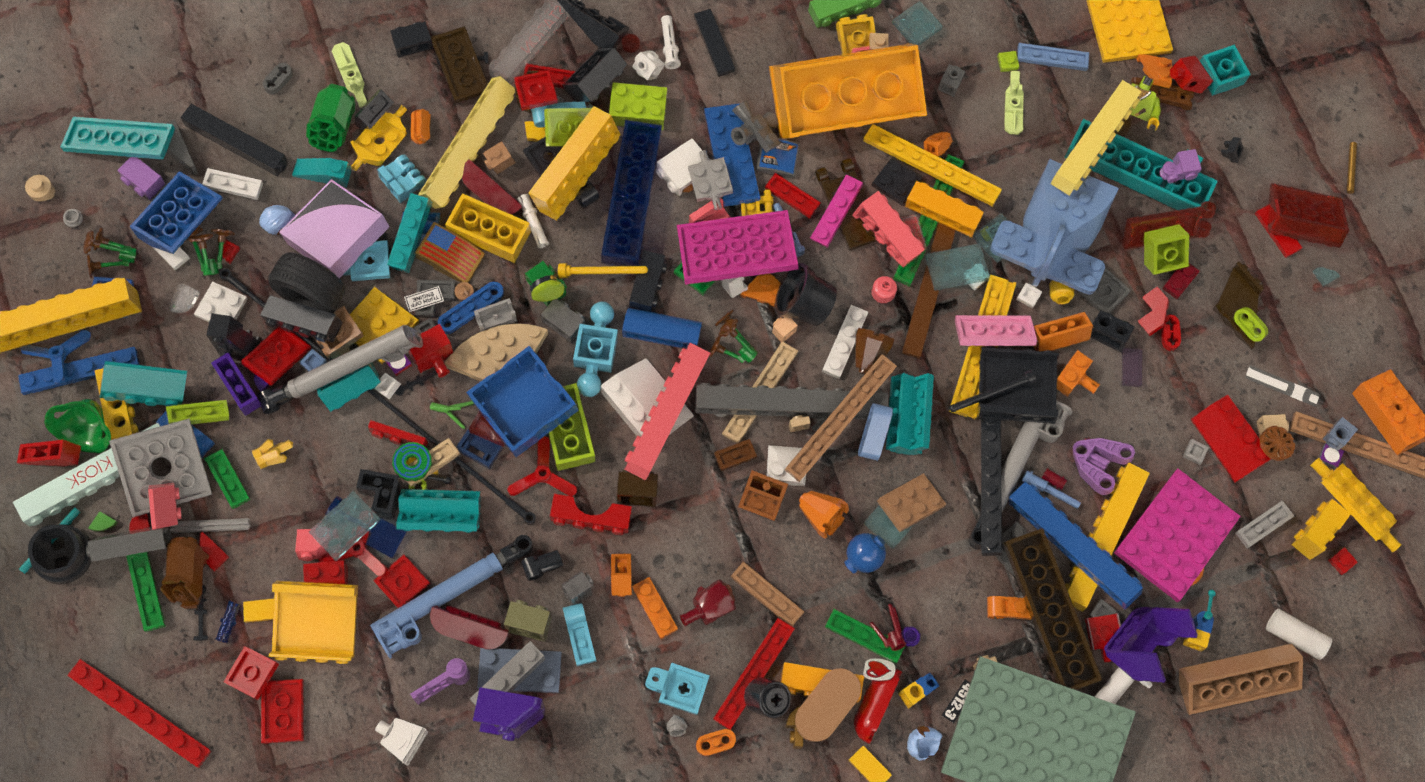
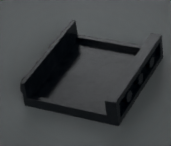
M993 346L982 347L979 361L978 394L1018 379L1023 372L1030 369L1036 377V384L1031 386L1021 385L978 402V418L1055 424L1058 418L1056 398L1057 359L1059 353H1054L1050 350L1039 352L1033 349L1015 350L1014 348L997 349Z

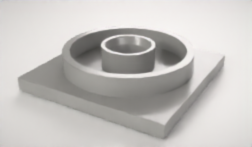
M190 418L109 441L132 517L150 513L149 485L174 483L175 488L179 487L180 499L176 500V505L212 495ZM164 457L171 462L172 469L169 474L157 476L153 473L151 464L156 458Z

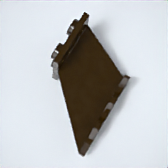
M1238 261L1233 267L1213 311L1218 313L1223 322L1234 331L1238 339L1243 341L1252 350L1255 347V341L1251 340L1236 324L1234 315L1243 307L1252 309L1257 315L1258 298L1264 288L1263 283L1250 274L1251 271L1248 266Z

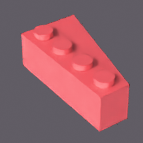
M879 191L862 202L853 213L856 219L860 218L864 222L863 227L867 231L872 230L875 233V239L880 244L887 246V252L902 267H905L925 250L922 242L914 237L910 227L903 223L899 213L891 208L887 198L880 194Z

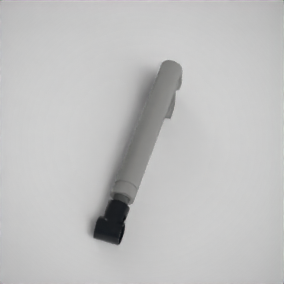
M407 325L396 328L288 381L287 385L261 391L258 397L264 414L277 412L280 410V405L291 401L293 397L296 399L378 359L387 362L399 361L404 358V354L408 353L409 349L423 346L422 337L416 329Z
M1056 400L1058 418L1055 424L1024 422L1002 467V512L1038 438L1048 443H1053L1060 437L1065 427L1064 422L1067 416L1073 412L1069 406ZM1048 429H1053L1056 435H1051ZM981 515L968 539L969 545L974 549H981V542H977L974 538V535L981 536Z

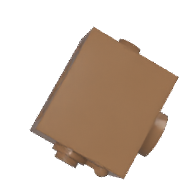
M502 141L483 153L487 159L484 162L488 169H493L496 174L501 173L516 163Z

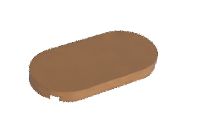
M839 668L831 670L823 677L796 713V729L802 738L810 742H819L830 737L860 697L861 686L856 675L849 670Z

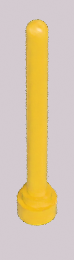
M567 263L558 264L559 278H568L572 274H645L648 272L646 266L571 267Z

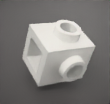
M645 51L640 52L635 57V63L632 67L639 76L646 80H652L658 77L665 64L658 58L659 56L655 52Z

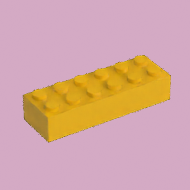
M593 106L529 191V195L539 212L557 221L564 214L569 203L575 199L581 187L586 184L590 175L596 171L602 159L608 155L610 148L618 141L620 132L610 114Z

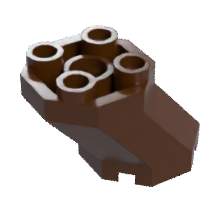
M176 537L169 541L166 552L165 578L161 583L163 584L161 591L167 599L174 604L176 601L182 603L180 607L184 609L197 608L200 604L203 568L209 559V555L202 550L197 540L192 537H187V539Z

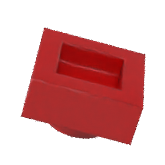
M1345 547L1328 560L1340 575L1345 574L1358 563Z

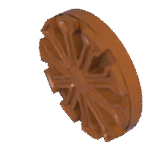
M1271 426L1261 433L1260 445L1263 452L1269 458L1275 461H1284L1293 455L1295 450L1294 438L1285 428Z

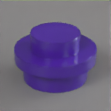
M906 627L902 630L906 646L913 647L919 643L920 633L916 628Z

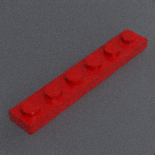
M777 618L713 718L715 722L731 730L746 707L744 699L746 687L753 679L765 677L795 628Z

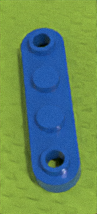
M490 282L441 315L438 319V324L441 325L445 334L455 332L475 318V310L495 304L501 300L504 295L502 285L498 282ZM493 291L498 292L496 295L491 294ZM450 323L451 326L445 327V324Z

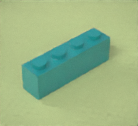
M410 193L387 263L389 267L410 273L415 252L433 203L429 198Z

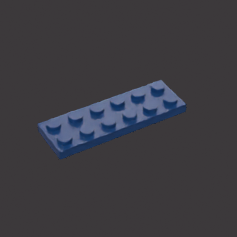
M739 104L704 108L713 158L724 157L733 189L732 194L722 197L724 201L723 207L760 201L749 144L737 145L731 138L732 130L744 124L732 112Z

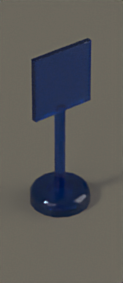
M336 496L329 506L324 520L331 522L338 514L372 533L366 543L368 546L393 558L407 532L397 529V526L382 518L378 521L375 529L341 511L343 499L340 496Z

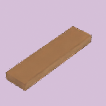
M744 561L731 575L730 578L793 627L804 614L801 608Z

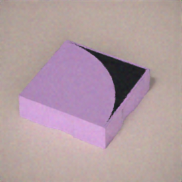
M331 179L279 233L289 246L303 256L323 265L340 278L356 262L362 252L370 247L390 226L380 212Z

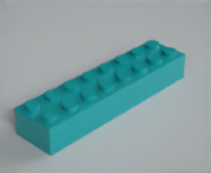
M1085 119L1082 120L1064 158L1067 159L1092 122ZM1116 134L1111 143H1106L1108 147L1103 155L1098 154L1100 159L1096 165L1089 167L1096 173L1197 220L1204 212L1218 182L1199 172L1197 177L1192 180L1181 179L1174 183H1168L1167 180L1160 176V170L1166 162H1173L1172 159Z

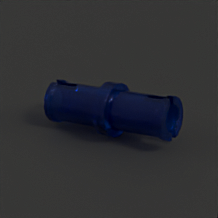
M228 601V606L224 617L220 619L221 625L215 640L221 642L224 634L222 642L227 644L232 628L236 626L235 620L241 604L235 603L232 611L234 605L232 601Z

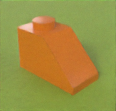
M611 554L612 596L632 595L631 554Z

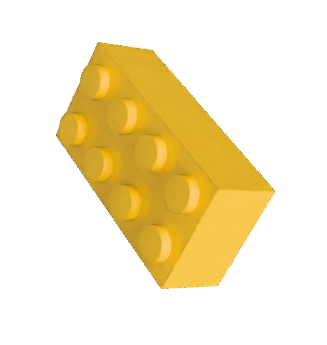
M463 193L445 224L448 230L471 244L515 263L531 233L529 222Z

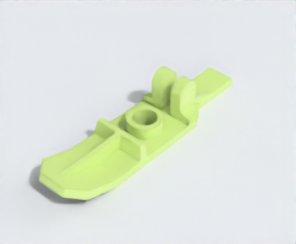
M344 42L336 44L332 49V53L347 90L355 95L359 107L362 108L367 103V100L363 93L365 83L349 45Z
M1012 70L1010 71V86L1005 92L1004 126L1005 131L1009 134L1019 135L1023 132L1024 92L1020 84V71Z

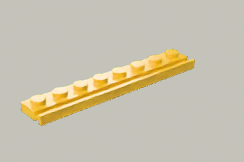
M990 275L978 316H1007L1016 282L1012 283L1006 279ZM968 346L951 405L979 393L980 352L982 347L985 348L987 346ZM978 403L952 413L964 417L968 416L975 420L978 414Z

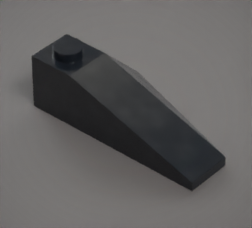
M557 0L588 38L598 46V49H616L630 28L610 15L608 18L600 15V10L586 8L585 4L579 0Z

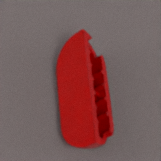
M895 668V674L891 679L882 681L871 680L855 715V732L861 740L868 744L871 743L899 682V677L902 673L899 669Z

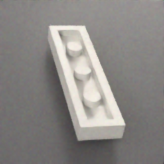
M853 305L850 306L824 365L823 373L840 379L854 347L857 330L862 328L868 315L867 311Z

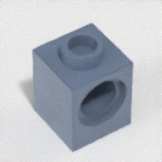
M1342 417L1322 439L1326 441L1329 447L1338 451L1347 444L1358 429ZM1336 432L1342 436V439L1337 436Z

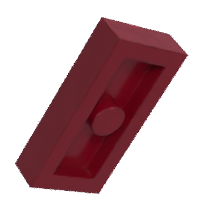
M1189 263L1188 267L1177 269L1162 289L1177 300L1200 271Z

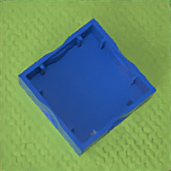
M530 346L510 359L500 370L487 376L466 392L470 400L515 457H518L579 411L573 399L561 384L550 375L545 364Z

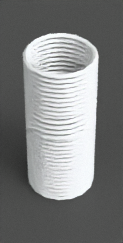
M1280 609L1273 613L1266 626L1268 632L1293 644V646L1318 660L1324 658L1332 644V638Z

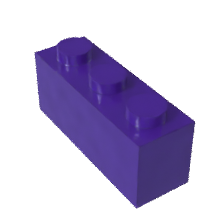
M229 353L211 362L245 416L261 407V403Z

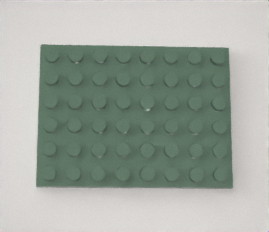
M979 656L941 773L966 782H1113L1136 712Z

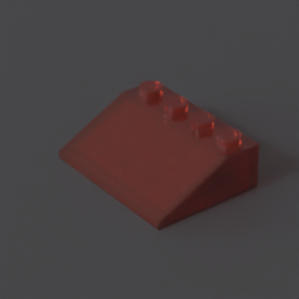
M1271 183L1267 220L1269 233L1341 248L1349 233L1342 198Z

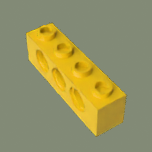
M103 368L95 370L99 395ZM100 398L105 425L110 430L111 440L139 432L136 423L134 424L133 417H135L133 406L122 400L106 401L104 398ZM117 403H122L119 408L114 409ZM125 420V424L118 427L119 422Z

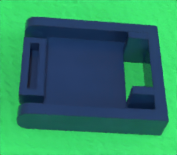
M479 412L456 448L461 454L490 470L506 444L485 418L483 421L481 420L483 415ZM472 446L483 452V459L469 452V448Z

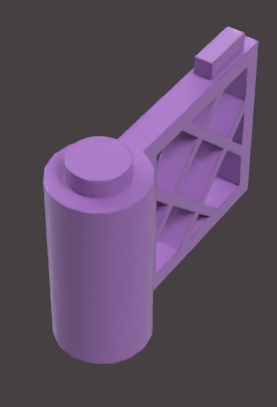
M459 658L450 660L446 666V672L411 693L414 701L419 705L452 683L457 685L466 684L470 679V671L466 663Z

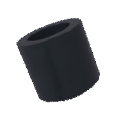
M759 677L753 679L745 689L744 699L746 706L752 712L770 718H778L789 709L791 693L782 682Z

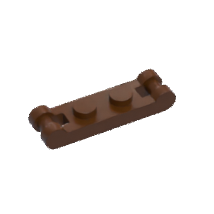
M1133 77L1131 84L1134 83L1139 86L1143 78ZM1151 85L1150 91L1156 93L1160 103L1181 107L1183 110L1192 109L1193 103L1191 100L1194 98L1195 92L1183 90L1173 85L1170 88Z

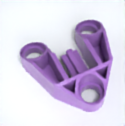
M1103 438L1081 440L1073 446V456L1079 475L1093 490L1101 495L1110 494L1115 487L1114 478L1104 472L1108 464L1115 462L1125 465L1132 462L1135 455V450L1131 445ZM1082 446L1087 449V452L1079 454L1076 449ZM1124 451L1131 452V456L1128 458H1124L1120 455V453ZM1108 481L1112 485L1109 488H1103L1100 483Z

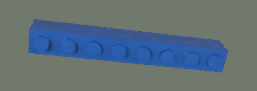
M1025 481L1009 496V504L1037 530L1043 528L1047 539L1124 610L1128 608L1142 594L1143 587L1141 582L1137 578L1129 576L1123 565L1120 563L1116 564L1106 550L1102 551L1097 547V543L1093 538H1087L1082 533V529L1077 524H1072L1063 511L1056 510L1051 500L1047 497L1043 498L1034 485H1029Z

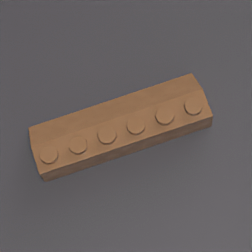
M1293 644L1181 668L1179 669V686L1187 713L1191 715L1301 690L1303 656Z

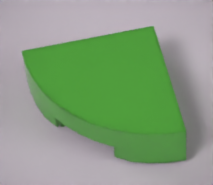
M99 512L88 528L94 532H101L112 529L118 522Z

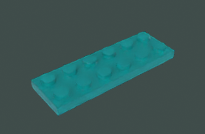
M73 117L60 148L64 152L164 160L176 128L173 124Z

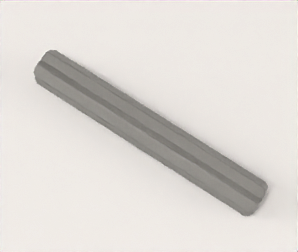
M249 518L178 521V525L170 526L171 533L249 530L251 522Z

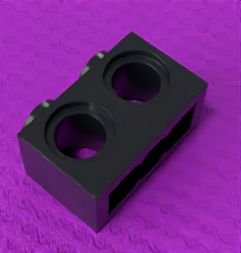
M1100 310L1092 324L1090 338L1122 353L1135 326L1108 312Z

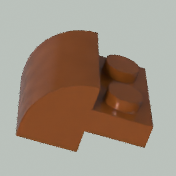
M752 470L738 507L775 521L788 484Z

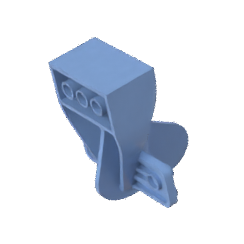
M1049 159L1025 211L1023 227L1011 221L1001 222L990 250L994 255L1030 270L1031 275L1035 277L1032 286L1037 287L1041 280L1051 279L1082 293L1093 294L1103 275L1105 264L1103 261L1085 254V252L1090 248L1102 228L1119 188L1088 175L1086 179L1082 177L1083 183L1078 191L1073 190L1069 196L1050 184L1062 164Z

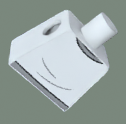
M395 718L391 725L381 720L375 729L376 732L384 736L380 743L407 766L428 734L427 729Z

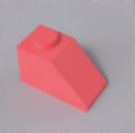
M297 529L295 552L298 559L312 561L313 559L321 558L340 541L338 529Z

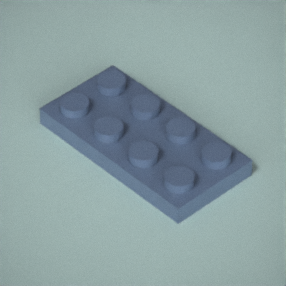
M481 648L477 689L484 686L520 650ZM540 651L544 655L545 661L513 691L559 693L562 653Z

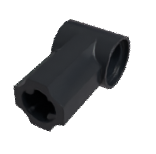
M558 550L539 557L531 556L521 561L527 581L536 580L542 577L544 573L564 567Z

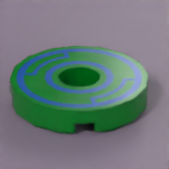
M408 442L401 445L395 451L392 457V466L395 473L403 480L418 481L423 479L431 469L432 458L429 450L424 445L417 442ZM409 458H416L418 460L415 466H408L407 461Z

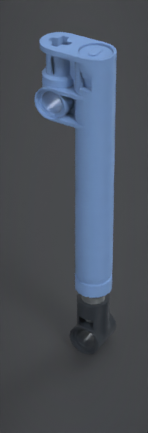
M527 535L518 536L515 541L500 549V553L496 555L494 553L489 554L485 559L479 560L372 623L370 626L389 659L393 658L392 654L400 649H406L421 641L422 634L415 621L430 613L433 606L440 607L491 577L494 573L503 570L502 566L507 563L509 565L523 556L530 555L533 551L531 538ZM521 542L529 544L528 548L524 550L518 546ZM414 630L417 632L415 638H407L409 631Z

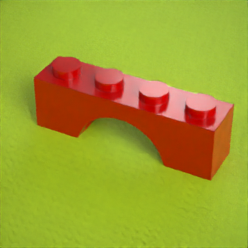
M554 494L550 521H554V524L564 526L566 523L572 524L574 528L578 529L590 527L596 532L608 530L612 531V534L623 535V533L628 534L632 506L612 503L604 513L588 515L578 509L574 497Z

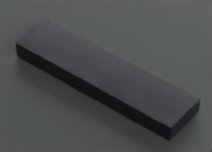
M711 8L694 13V19L718 77L735 72L734 64Z

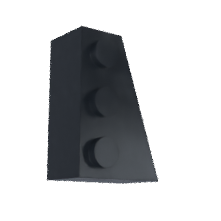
M211 313L206 336L220 356L229 353L231 358H245L262 341V338L258 336L253 337L251 330L246 332L243 329L244 325L232 316Z

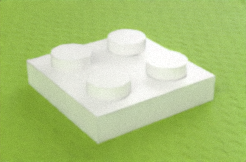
M212 282L194 315L207 322L210 321L211 313L228 315L237 319L248 299L240 293Z

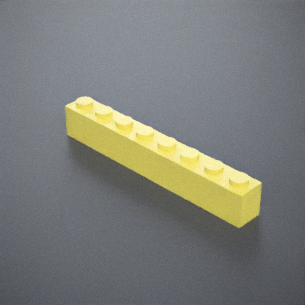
M501 76L491 79L419 192V196L429 198L433 202L432 207L434 209L443 208L449 203L450 195L459 187L458 182L463 176L465 163L468 159L472 162L475 161L478 156L477 152L487 142V136L496 128L495 123L504 115L506 106L513 101L515 88Z
M1122 80L1057 171L1050 183L1051 185L1069 196L1073 190L1078 191L1083 183L1082 177L1086 179L1092 170L1089 167H1094L1100 159L1098 154L1103 155L1108 147L1106 143H1111L1116 136L1115 130L1119 132L1124 124L1122 120H1127L1131 115V107L1135 109L1140 102L1138 96L1141 91Z

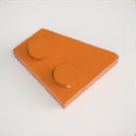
M1138 54L1136 60L1143 64L1142 70L1154 80L1152 85L1170 88L1172 84V78L1170 77L1172 60L1164 57Z
M770 273L758 275L747 286L748 289L740 293V296L742 298L755 299L763 304L768 303L775 307V298L781 282Z

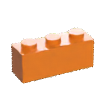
M1085 312L1035 325L1033 327L1037 342L1036 346L1033 347L1036 351L1043 352L1088 341L1091 337L1093 325Z

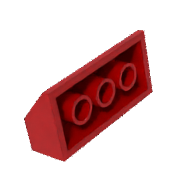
M1229 395L1214 402L1191 419L1234 482L1239 481L1271 460L1263 452L1259 437Z

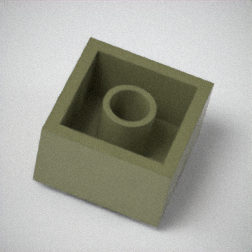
M516 600V602H510L504 627L508 630V633L545 642L552 618L550 611H547L548 608L540 605L531 607L528 606L527 602Z

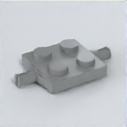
M703 150V152H699L702 162L688 166L697 202L712 200L714 210H718V208L720 210L722 206L719 198L733 193L724 157L709 160L707 151Z

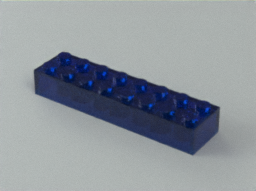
M625 120L601 252L602 264L639 266L662 136V125Z

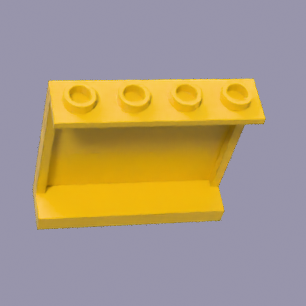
M276 581L272 584V592H275L272 651L269 653V657H275V660L295 658V661L300 662L316 659V662L319 663L336 660L338 664H347L348 661L354 658L358 585Z

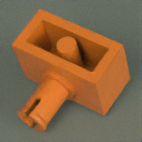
M1077 350L1058 376L1057 390L1068 397L1074 387L1080 384L1094 394L1100 383L1086 375V370L1093 360Z

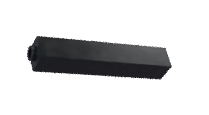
M192 103L180 117L183 124L189 129L277 177L287 168L288 161L285 154Z

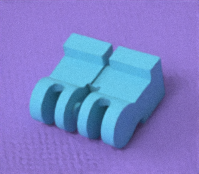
M405 154L397 157L385 167L383 165L377 169L380 180L390 189V192L399 203L406 200L410 193L422 188L427 181L423 175H420L421 172L418 169H414L415 165L409 162V158Z

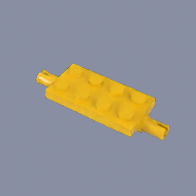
M1320 457L1310 465L1322 477L1321 483L1351 513L1375 541L1381 540L1391 552H1394L1402 545L1390 533V528L1397 522L1393 514L1357 479L1349 468L1342 463L1335 470H1330Z

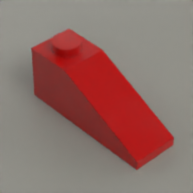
M66 440L20 444L17 463L63 467L78 465L81 446Z

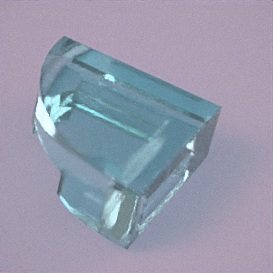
M1324 267L1316 268L1313 271L1322 286L1340 277L1336 271Z

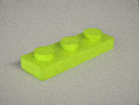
M227 400L166 406L168 424L190 418L191 424L229 420Z

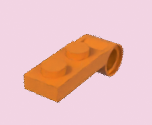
M987 597L988 618L1032 620L1024 598Z

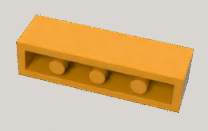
M918 181L913 186L905 207L970 237H973L984 213L976 206H970L959 198L948 196L944 191L935 190L928 184Z
M784 662L780 682L788 687L791 695L799 692L804 693V697H808L823 677L831 670ZM855 674L861 686L860 697L857 701L859 703L862 696L864 675Z

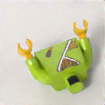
M1144 76L1139 86L1134 83L1131 84L1141 91L1138 96L1140 102L1135 109L1131 107V115L1147 121V129H1149L1151 124L1155 125L1156 131L1159 126L1158 120L1161 112L1160 101L1156 93L1150 91L1154 80Z

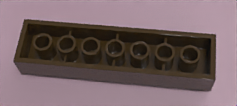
M1041 528L1003 542L1004 549L1056 683L1077 690L1101 681V675L1044 529Z

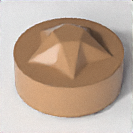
M467 282L459 283L455 287V296L461 302L474 293L472 285Z

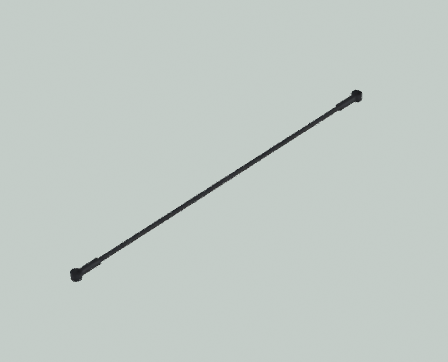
M223 268L220 270L219 276L223 281H228L240 292L248 295L264 308L265 303L236 279L229 269ZM224 273H229L227 277H223ZM293 331L296 335H298L301 339H303L306 343H308L311 347H313L316 351H318L321 355L328 359L323 353L322 348H320L309 338L303 337L300 334H298V332ZM373 389L367 390V392L435 446L440 444ZM458 457L453 459L505 501L507 506L524 518L527 525L535 523L536 517L533 512H527L510 497H506ZM528 516L534 517L532 521H527L526 518Z

